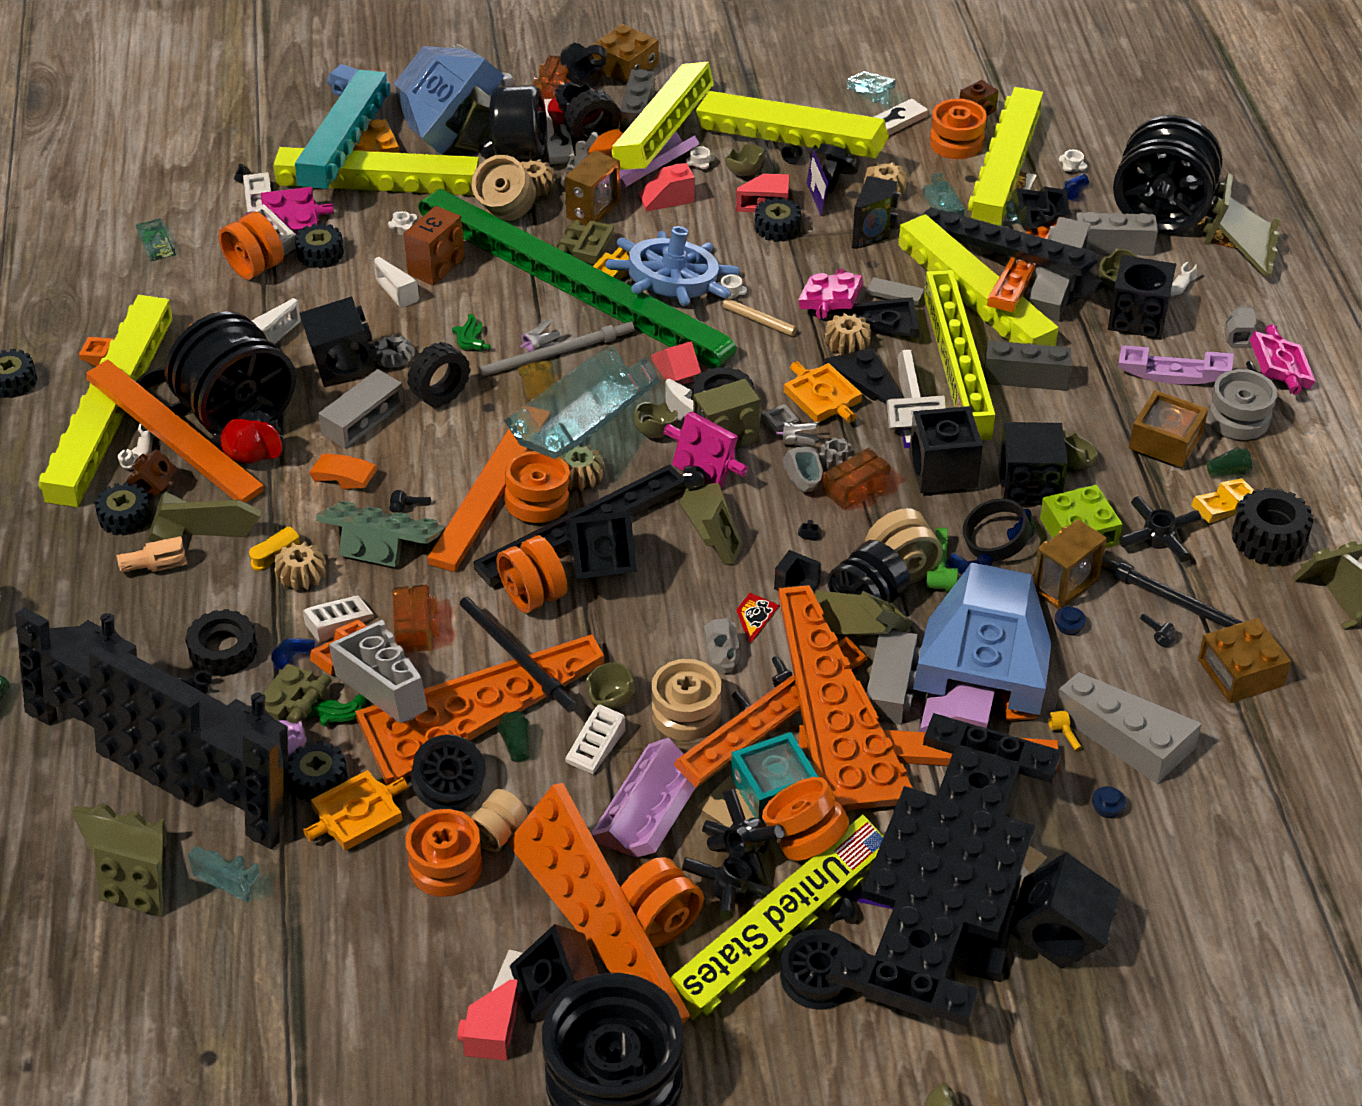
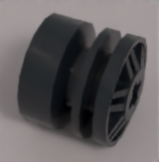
M876 540L862 543L851 553L849 558L844 559L828 575V588L830 592L861 595L864 591L889 603L894 602L910 585V575L907 566L899 554L890 546Z

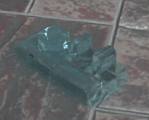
M867 71L860 72L846 79L847 88L858 91L860 94H871L873 103L880 101L881 105H885L891 102L890 90L895 88L896 80Z
M943 173L932 174L931 185L922 187V192L930 206L964 216L965 209L947 180L943 181Z
M195 846L188 854L193 876L245 902L251 899L252 891L250 886L260 875L258 864L253 863L249 869L242 870L245 866L242 856H237L229 864L217 852L212 850L206 851L198 846Z

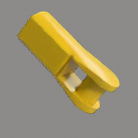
M287 526L266 541L253 546L249 550L251 568L255 571L265 570L274 563L275 555L281 553L282 547L290 548L293 542L296 545H300V536L293 528Z

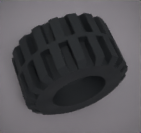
M1264 488L1262 491L1256 489L1252 491V494L1247 493L1238 504L1233 525L1232 540L1233 543H1237L1236 548L1239 551H1244V556L1254 558L1255 562L1258 563L1266 562L1268 565L1274 566L1275 563L1286 565L1288 561H1296L1298 556L1301 557L1305 552L1314 520L1310 506L1305 505L1306 501L1295 497L1296 494L1292 492L1287 493L1283 491L1284 489L1279 488L1277 490Z

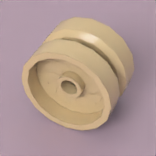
M494 155L484 160L476 168L472 177L471 188L475 198L486 212L503 221H514L524 216L532 208L536 199V187L533 179L526 172L523 165L514 157Z
M899 509L886 514L869 529L865 538V542L869 540L881 541L899 554L907 566L910 584L926 577L927 571H933L943 556V546L921 513L914 509Z
M679 659L668 662L659 668L652 678V720L656 728L665 736L679 741L697 740L713 732L721 720V679L717 671L707 663L695 659Z

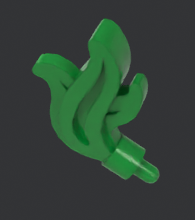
M468 314V320L463 327L456 326L452 328V333L457 334L459 348L478 351L491 348L490 344H486L484 340L476 339L482 333L483 326L481 322L477 326L476 318L473 314Z
M358 694L351 702L345 704L335 700H322L320 703L313 704L311 707L312 712L308 717H320L322 726H327L330 722L351 721L356 719L355 711L362 709L366 705L367 699Z

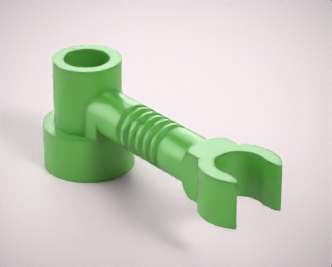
M948 528L935 529V536L943 546V556L934 571H927V589H945V592H949L958 581V568H946Z

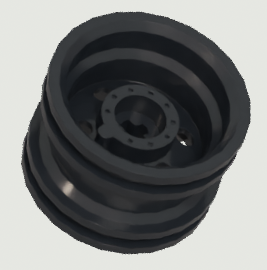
M1165 115L1149 119L1141 124L1131 134L1123 152L1122 161L1115 174L1113 193L1119 210L1122 214L1145 213L1155 215L1157 233L1175 234L1197 225L1206 216L1211 207L1215 188L1222 170L1223 156L1218 140L1208 128L1188 117Z
M222 311L213 313L190 325L175 341L170 349L165 365L166 382L173 395L184 406L193 411L197 420L212 435L222 433L229 421L239 418L243 413H248L249 411L254 413L260 410L272 416V420H277L287 408L295 391L296 372L290 358L273 342L268 341L264 332L253 321L237 312Z
M601 973L581 979L567 987L555 998L547 1010L542 1026L546 1093L550 1106H678L683 1090V1025L677 1006L665 991L656 984L639 976L625 973ZM572 1054H573L574 1056H576V1057L579 1058L580 1060H578V1061H573V1060H571L570 1058H571V1056H572Z

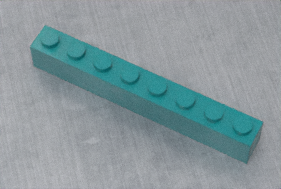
M357 70L296 160L297 186L327 189L332 180L336 179L339 169L344 166L345 160L352 154L356 143H359L361 135L364 131H367L370 121L375 118L376 112L382 107L383 101L390 94V82H387L386 72Z

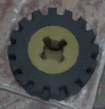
M773 197V200L765 199V203L761 201L759 206L755 208L754 223L756 233H759L761 238L765 236V240L773 239V242H778V240L784 242L787 241V238L793 239L794 235L797 236L800 231L801 209H799V205L794 204L792 200L786 201V198L779 200L778 197Z
M315 223L311 224L312 227L305 226L303 227L304 230L298 231V235L295 236V246L298 260L303 265L307 266L309 264L310 268L318 266L319 269L325 265L330 267L332 266L331 263L336 264L339 262L338 259H342L344 254L342 234L337 227L333 228L331 224L325 226V223H320V225Z
M10 349L9 352L1 350L0 397L5 398L6 395H9L10 398H14L16 394L21 396L24 395V391L29 392L32 390L31 386L36 385L37 374L30 354L24 353L23 350L18 352L15 349Z
M124 482L121 486L119 483H116L113 488L108 486L105 488V492L101 491L98 494L99 498L95 499V509L99 524L107 533L112 531V535L122 533V536L128 535V532L131 531L134 534L137 532V528L143 529L145 523L150 521L151 508L147 493H145L144 488H139L135 483L130 486L129 482Z
M317 741L316 745H312V742L306 743V748L300 746L296 749L297 754L292 752L289 756V784L294 794L297 793V797L301 800L306 797V801L311 802V799L347 781L348 774L344 754L341 753L338 747L334 748L332 743L328 742L325 746L323 741Z

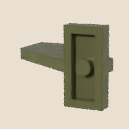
M719 483L704 484L696 489H686L679 503L706 546L715 547L723 564H734L743 542L734 525Z
M164 492L160 498L147 540L155 542L179 536L182 538L183 534L246 537L261 517L262 510L240 500L187 502L168 492Z
M818 590L814 594L824 612V618L831 632H834L836 637L887 635L893 627L906 632L913 624L894 604L864 591L861 595Z

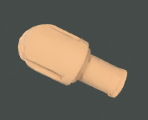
M181 536L145 543L146 546L143 547V550L116 555L120 574L143 568L156 572L187 565Z

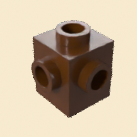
M980 80L961 89L959 99L974 101L981 105L988 116L997 110L999 90Z
M156 449L147 456L144 453L141 454L133 462L132 467L134 470L126 482H129L130 486L135 483L139 488H144L150 500L159 493L166 492L174 483L172 476L178 468Z

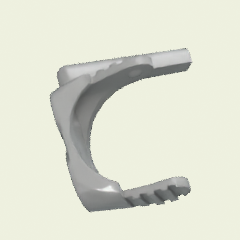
M593 132L586 142H577L576 156H571L560 182L562 188L565 189L564 179L566 174L588 156V150L598 137L596 132Z

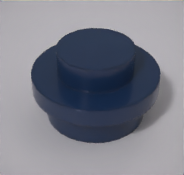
M1063 607L1055 614V624L1063 634L1075 635L1085 626L1086 616L1078 608Z
M1106 786L1094 792L1092 804L1100 816L1113 818L1124 810L1126 798L1120 790Z

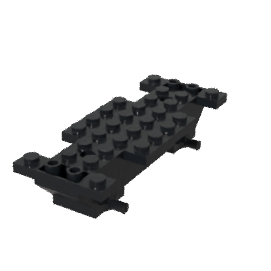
M25 607L15 613L25 713L49 725L58 719L57 708L65 711L75 719L83 721L94 728L96 752L103 758L110 759L125 770L135 773L150 784L160 787L175 798L183 800L194 807L203 800V790H207L222 798L226 803L245 811V836L249 837L252 841L260 843L270 850L280 842L279 818L284 815L283 779L288 776V726L275 720L267 713L264 694L262 695L260 692L252 694V706L238 699L226 705L139 659L137 657L136 645L125 640L117 633L114 623L115 616H111V613L101 615V626L87 620L80 626L49 628L48 619Z
M933 713L924 735L923 745L953 755L937 796L907 786L903 787L863 887V899L893 908L875 955H871L861 950L858 951L840 945L829 972L828 981L862 992V997L929 1019L939 1017L968 1026L979 989L954 981V970L967 931L997 941L1036 826L1010 818L1021 774L1052 783L1062 750Z

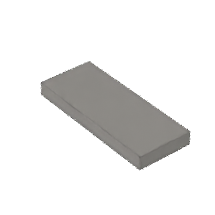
M874 277L867 289L868 295L886 299L913 297L914 305L917 306L924 293V288Z

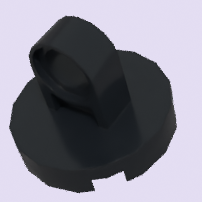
M572 43L562 49L560 62L562 66L566 65L569 71L566 74L569 81L578 86H582L587 82L591 88L598 85L600 80L599 70L606 65L607 50L601 45H591L585 48L578 43ZM592 54H598L602 59L595 60Z
M820 144L819 148L816 145L813 146L810 158L814 149L828 181L826 192L832 193L834 191L840 174L854 175L858 172L861 160L856 155L850 158L845 155L847 150L834 145Z

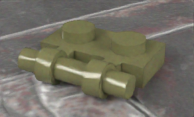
M574 220L572 224L567 226L564 232L565 237L559 240L556 248L568 254L572 252L573 257L585 263L595 264L602 257L614 235V225L590 220L587 226H583L581 221Z
M286 664L262 693L266 698L265 709L277 721L284 720L287 716L286 720L288 722L298 723L301 719H306L312 712L311 707L313 704L325 696L328 692L327 687L332 682V679L327 674H321L315 680L312 671Z

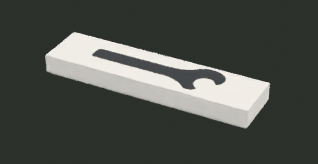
M544 99L547 115V152L550 165L569 163L571 156H574L570 133L566 130L564 124H558L551 119L547 111L548 103L551 99Z
M909 99L874 117L885 120L889 136L928 116V109L915 100Z

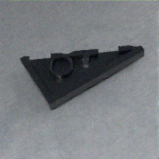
M913 297L856 303L852 309L830 310L826 318L823 319L821 317L820 319L828 322L833 320L834 316L842 317L844 313L847 316L856 314L857 318H865L866 323L870 324L871 330L913 338L919 337V326Z
M873 348L823 359V365L829 363L863 395L874 401L878 398L887 404L888 399H902Z

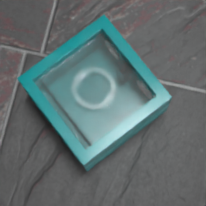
M791 732L731 752V778L754 818L759 819L762 823H765L762 819L763 809L778 792L802 779L818 777Z

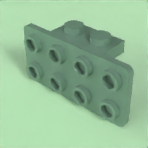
M339 501L337 504L327 507L326 510L318 513L316 517L318 522L342 527L340 556L392 567L399 565L402 539L427 544L441 536L446 528L443 525H439L438 521L434 519L422 518L415 520L410 519L409 514L399 512L392 515L382 513L383 510L377 507L357 508L354 503L348 501Z

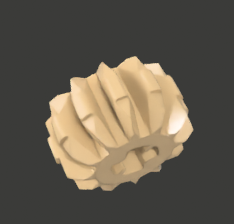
M530 159L529 162H521L526 172L533 179L536 187V199L539 196L547 197L548 193L553 192L556 180L555 172L548 162L542 163L541 159L538 161Z
M885 161L882 164L874 163L873 167L867 168L864 183L867 176L898 181L897 192L901 193L902 196L906 190L907 172L903 171V166H895L894 162L890 164Z
M844 313L842 317L834 316L833 320L828 321L825 341L826 346L830 347L831 352H839L840 355L868 349L871 329L870 324L866 323L865 318H857L856 314L847 316Z
M577 444L576 448L566 446L565 452L558 454L569 466L570 491L574 488H580L583 491L585 487L593 489L595 483H601L605 469L599 450H592L590 445L583 448Z
M306 541L301 545H296L293 542L290 548L282 547L281 553L275 555V575L278 581H281L284 588L292 586L296 592L299 588L304 587L308 591L309 585L319 586L320 579L325 578V556L316 545L308 546Z

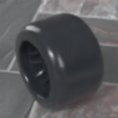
M535 85L502 86L496 88L491 94L489 109L490 132L495 155H508L514 157L519 162L530 161V159L532 161L542 159L546 154L548 131L545 102L540 88Z

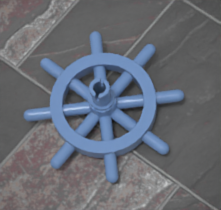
M681 226L672 227L671 238H668L665 231H659L657 238L644 240L637 244L625 238H619L617 245L630 252L629 260L609 259L606 261V268L609 270L629 272L631 278L636 282L631 287L634 294L648 290L661 296L678 298L682 306L689 305V298L702 296L709 291L722 298H728L731 292L728 288L716 283L717 276L738 275L740 273V269L737 266L718 265L717 260L710 253L713 250V245L710 242L704 243L701 246L686 242L688 230Z

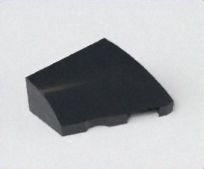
M1044 186L1040 191L1016 188L1011 193L1016 215L1025 231H1030L1070 213L1066 189Z

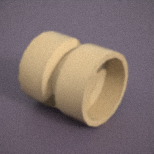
M504 789L494 790L483 802L482 808L471 816L479 828L480 846L486 851L495 853L500 851L508 841L511 833H514L527 818L528 814L525 806L509 791Z

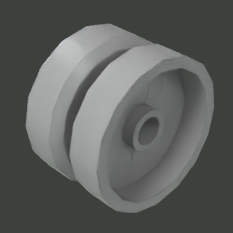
M1245 369L1226 371L1219 375L1214 383L1212 400L1208 410V421L1213 429L1226 437L1238 440L1258 438L1265 434L1270 427L1272 410L1277 399V388L1269 378L1261 373Z

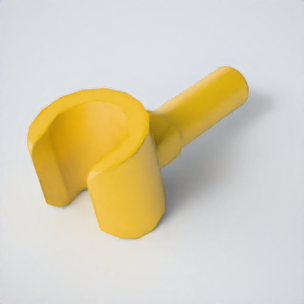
M1050 712L1051 718H1048L1050 730H1062L1074 751H1079L1082 746L1070 728L1068 712Z

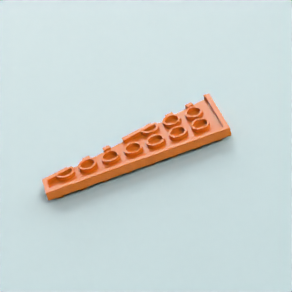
M810 585L779 588L778 598L813 769L818 777H822L828 782L835 794V801L842 806L844 811L897 805L903 787L913 788L906 775L907 771L903 763L900 764L893 750L890 738L886 737L878 722L879 717L860 681L856 680L850 668L851 664L848 658L844 657L835 633L831 632L824 618V612Z
M592 634L528 655L551 678H556L563 686L570 684L604 664V654ZM511 660L425 688L424 694L428 710L410 721L399 723L376 705L357 710L355 713L358 724L387 786L401 777L405 779L411 775L415 754L429 739L440 735H456L471 741L547 696L542 692V686L515 660Z

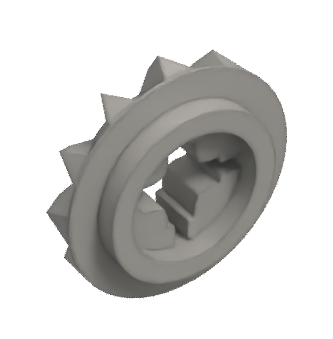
M392 334L388 338L382 336L380 341L373 342L379 357L374 362L383 367L403 366L410 362L415 354L412 340H406L404 335L395 337Z

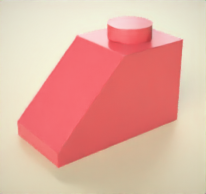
M687 163L663 167L639 192V198L645 211L695 202V177Z
M764 173L739 186L736 194V212H755L756 206H759L761 201L765 203V199L768 198L770 200H773V197H778L779 200L786 198V201H788L789 174Z
M692 341L651 355L652 361L666 381L671 379L677 381L680 385L694 382L693 376L701 373Z
M508 980L469 1005L466 1020L460 1019L457 1035L458 1041L463 1042L465 1056L507 1061L519 1004L518 980Z

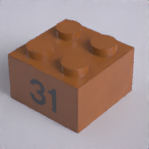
M438 206L433 207L403 233L408 275L430 285H435L465 258L461 216Z

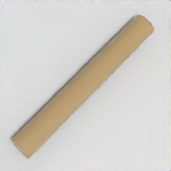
M728 298L723 302V308L789 336L793 337L796 334L797 327Z

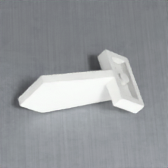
M902 350L897 356L899 381L904 398L887 400L889 429L911 428L913 411L946 408L945 396L920 397L911 350Z

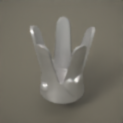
M552 318L543 320L533 330L522 334L523 345L520 347H525L528 352H531L541 347L557 344L559 342L545 343L560 337L561 333L556 331L550 334L539 335L553 322Z
M785 422L783 432H776V434L783 435V445L795 444L801 447H810L808 445H815V441H818L819 437L815 434L800 431L815 429L819 422L804 424Z

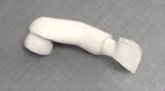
M1189 262L1182 265L1181 275H1178L1173 281L1170 297L1181 295L1189 282L1197 278V264L1191 271H1188Z
M140 423L138 430L141 437L138 438L137 446L132 450H122L118 454L120 465L127 470L134 469L132 464L141 454L144 453L147 456L151 453L153 439L156 437Z

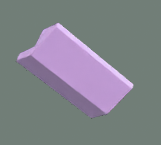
M676 131L647 168L620 170V190L699 145L695 135L682 142ZM613 171L600 182L601 185L612 192Z
M948 679L945 696L933 693L928 694L919 732H926L933 713L987 728L995 688Z
M669 737L647 745L591 832L596 843L633 858L657 851L695 789L674 766L675 761L684 753Z

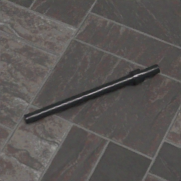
M1103 556L1101 568L1115 574L1114 578L1124 583L1129 581L1224 627L1242 623V621L1134 571V567L1127 563L1121 562L1119 564Z
M469 597L461 599L459 605L542 686V692L550 700H556L568 713L576 709L577 703L565 692V687L556 678H551Z

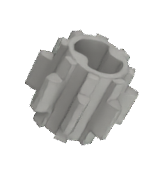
M834 437L830 441L827 440L825 445H821V453H819L820 463L823 465V469L830 475L837 474V476H841L842 473H847L848 469H852L855 450L850 448V443H847L846 439H836Z

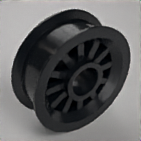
M456 735L433 737L426 741L415 754L411 771L412 788L416 796L430 808L435 810L452 809L456 811L470 805L481 791L485 777V761L479 749L463 737ZM451 770L455 775L448 777L443 775L441 771Z
M826 929L806 930L792 937L785 945L781 955L780 980L785 993L797 1004L815 1010L831 1009L846 1002L854 990L829 982L828 979L840 945L855 949L850 941L844 936Z

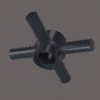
M1140 496L1133 498L1131 504L1146 522L1143 529L1119 537L1121 547L1125 548L1146 541L1149 546L1156 549L1168 547L1180 562H1186L1190 558V554L1175 538L1176 531L1179 528L1201 521L1200 512L1195 510L1175 517L1172 512L1165 509L1152 511Z
M735 787L724 790L722 794L733 824L723 835L708 838L707 846L710 850L725 848L733 857L740 858L745 856L746 862L752 869V879L768 884L758 850L768 840L783 838L785 834L782 825L765 827L757 818L746 820Z
M730 854L718 868L685 857L681 868L683 871L714 881L712 891L721 900L719 915L724 920L733 918L735 902L745 892L765 898L776 889V887L750 879L752 875L750 865L742 857H733Z

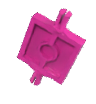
M312 187L261 193L262 205L267 206L295 235H298L299 230H304L303 227L305 226L312 227L311 224L315 223L317 225L319 215L334 214L333 203L317 205L313 198Z
M838 268L835 275L818 273L810 276L798 299L799 308L815 309V314L819 319L821 317L823 319L826 318L830 310L852 309L863 286L862 275L846 273L845 269L841 268L840 270Z
M1273 324L1265 328L1267 335L1255 331L1249 340L1262 374L1272 380L1284 381L1289 388L1290 394L1293 393V395L1299 394L1302 390L1301 387L1310 389L1316 381L1302 346L1282 338L1279 335L1277 326Z
M693 411L686 413L681 430L672 424H667L664 428L666 430L663 432L664 435L671 437L677 442L672 462L673 466L684 471L685 466H699L706 473L705 483H719L721 488L724 487L726 476L730 471L738 474L740 477L746 475L748 466L735 460V446L738 436Z

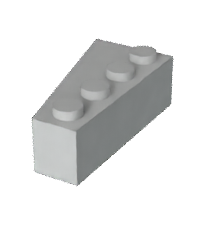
M1059 217L1056 226L1050 227L1047 239L1088 250L1090 224ZM1043 265L1040 267L1036 266L1032 282L1035 283L1033 288L1028 287L1025 299L1049 320L1059 322L1067 305L1069 293L1073 291L1076 276L1078 275Z
M383 620L329 644L335 675L399 723L410 721L428 710L421 676L409 658H405L403 649L400 645L397 646L394 636L390 631H387Z
M1080 672L1058 690L1055 711L1068 712L1071 726L1156 784L1196 749L1202 723Z

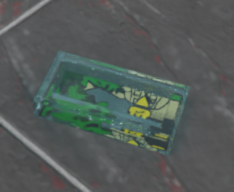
M161 218L136 225L137 233L150 262L176 255L173 243Z

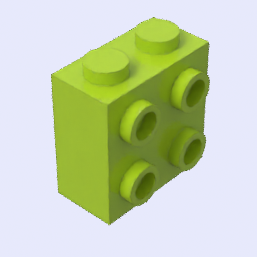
M1097 485L1043 498L1040 520L1052 538L1063 527H1068L1079 519L1107 538L1105 548L1119 545L1123 524Z

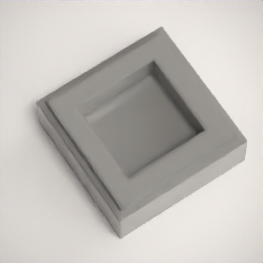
M786 404L761 413V421L775 437L779 436L776 432H783L785 422L800 424V420Z

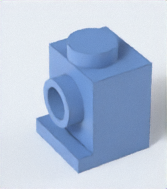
M343 64L335 68L327 78V84L331 86L332 94L340 96L357 72V69Z

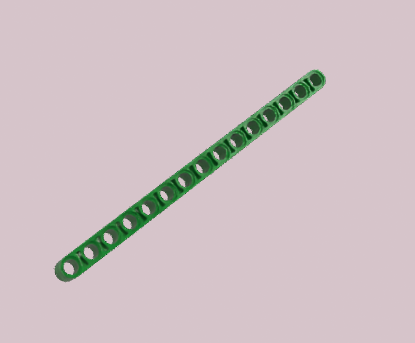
M443 189L435 190L418 203V209L422 216L435 206L460 215L464 240L623 323L632 321L634 328L669 347L692 341L698 362L711 369L720 367L737 351L734 341L726 334L644 292L634 294L631 290L632 286Z

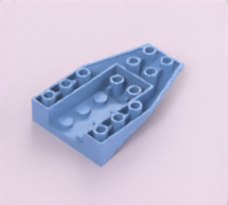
M423 46L393 84L407 126L443 155L458 136L445 125L447 120L453 117L458 106L471 94L475 85L490 95L492 91L498 88L504 75L485 58L469 49Z
M971 563L928 619L913 690L945 696L948 679L1011 691L1008 709L1040 715L1046 690L1051 640L1032 574Z

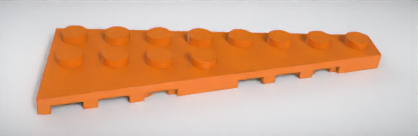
M563 783L553 784L508 840L510 848L578 932L585 934L588 945L610 973L635 975L656 984L669 995L677 1006L683 1025L690 1017L687 1008Z

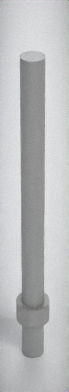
M631 321L614 327L612 325L600 328V331L480 366L478 367L479 374L482 378L602 341L604 343L615 341L618 336L635 332L634 324Z

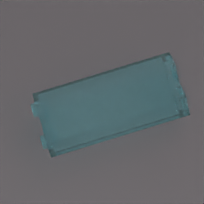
M610 345L584 361L504 421L519 445L555 459L577 447L661 380L646 357L626 367L613 345Z

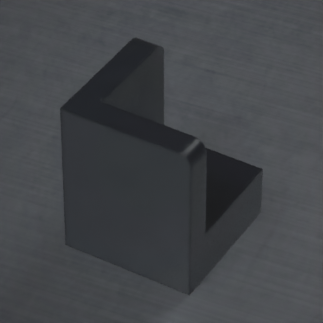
M789 550L775 568L774 589L778 591L779 588L810 585L814 593L820 584L821 563Z

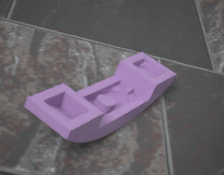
M1121 345L1118 367L1135 376L1151 381L1182 385L1214 382L1219 375L1232 370L1234 354L1205 352V360L1149 356V347Z

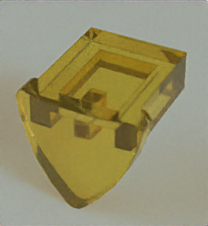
M550 361L534 362L518 368L528 402L555 397L556 392L550 372L552 368Z

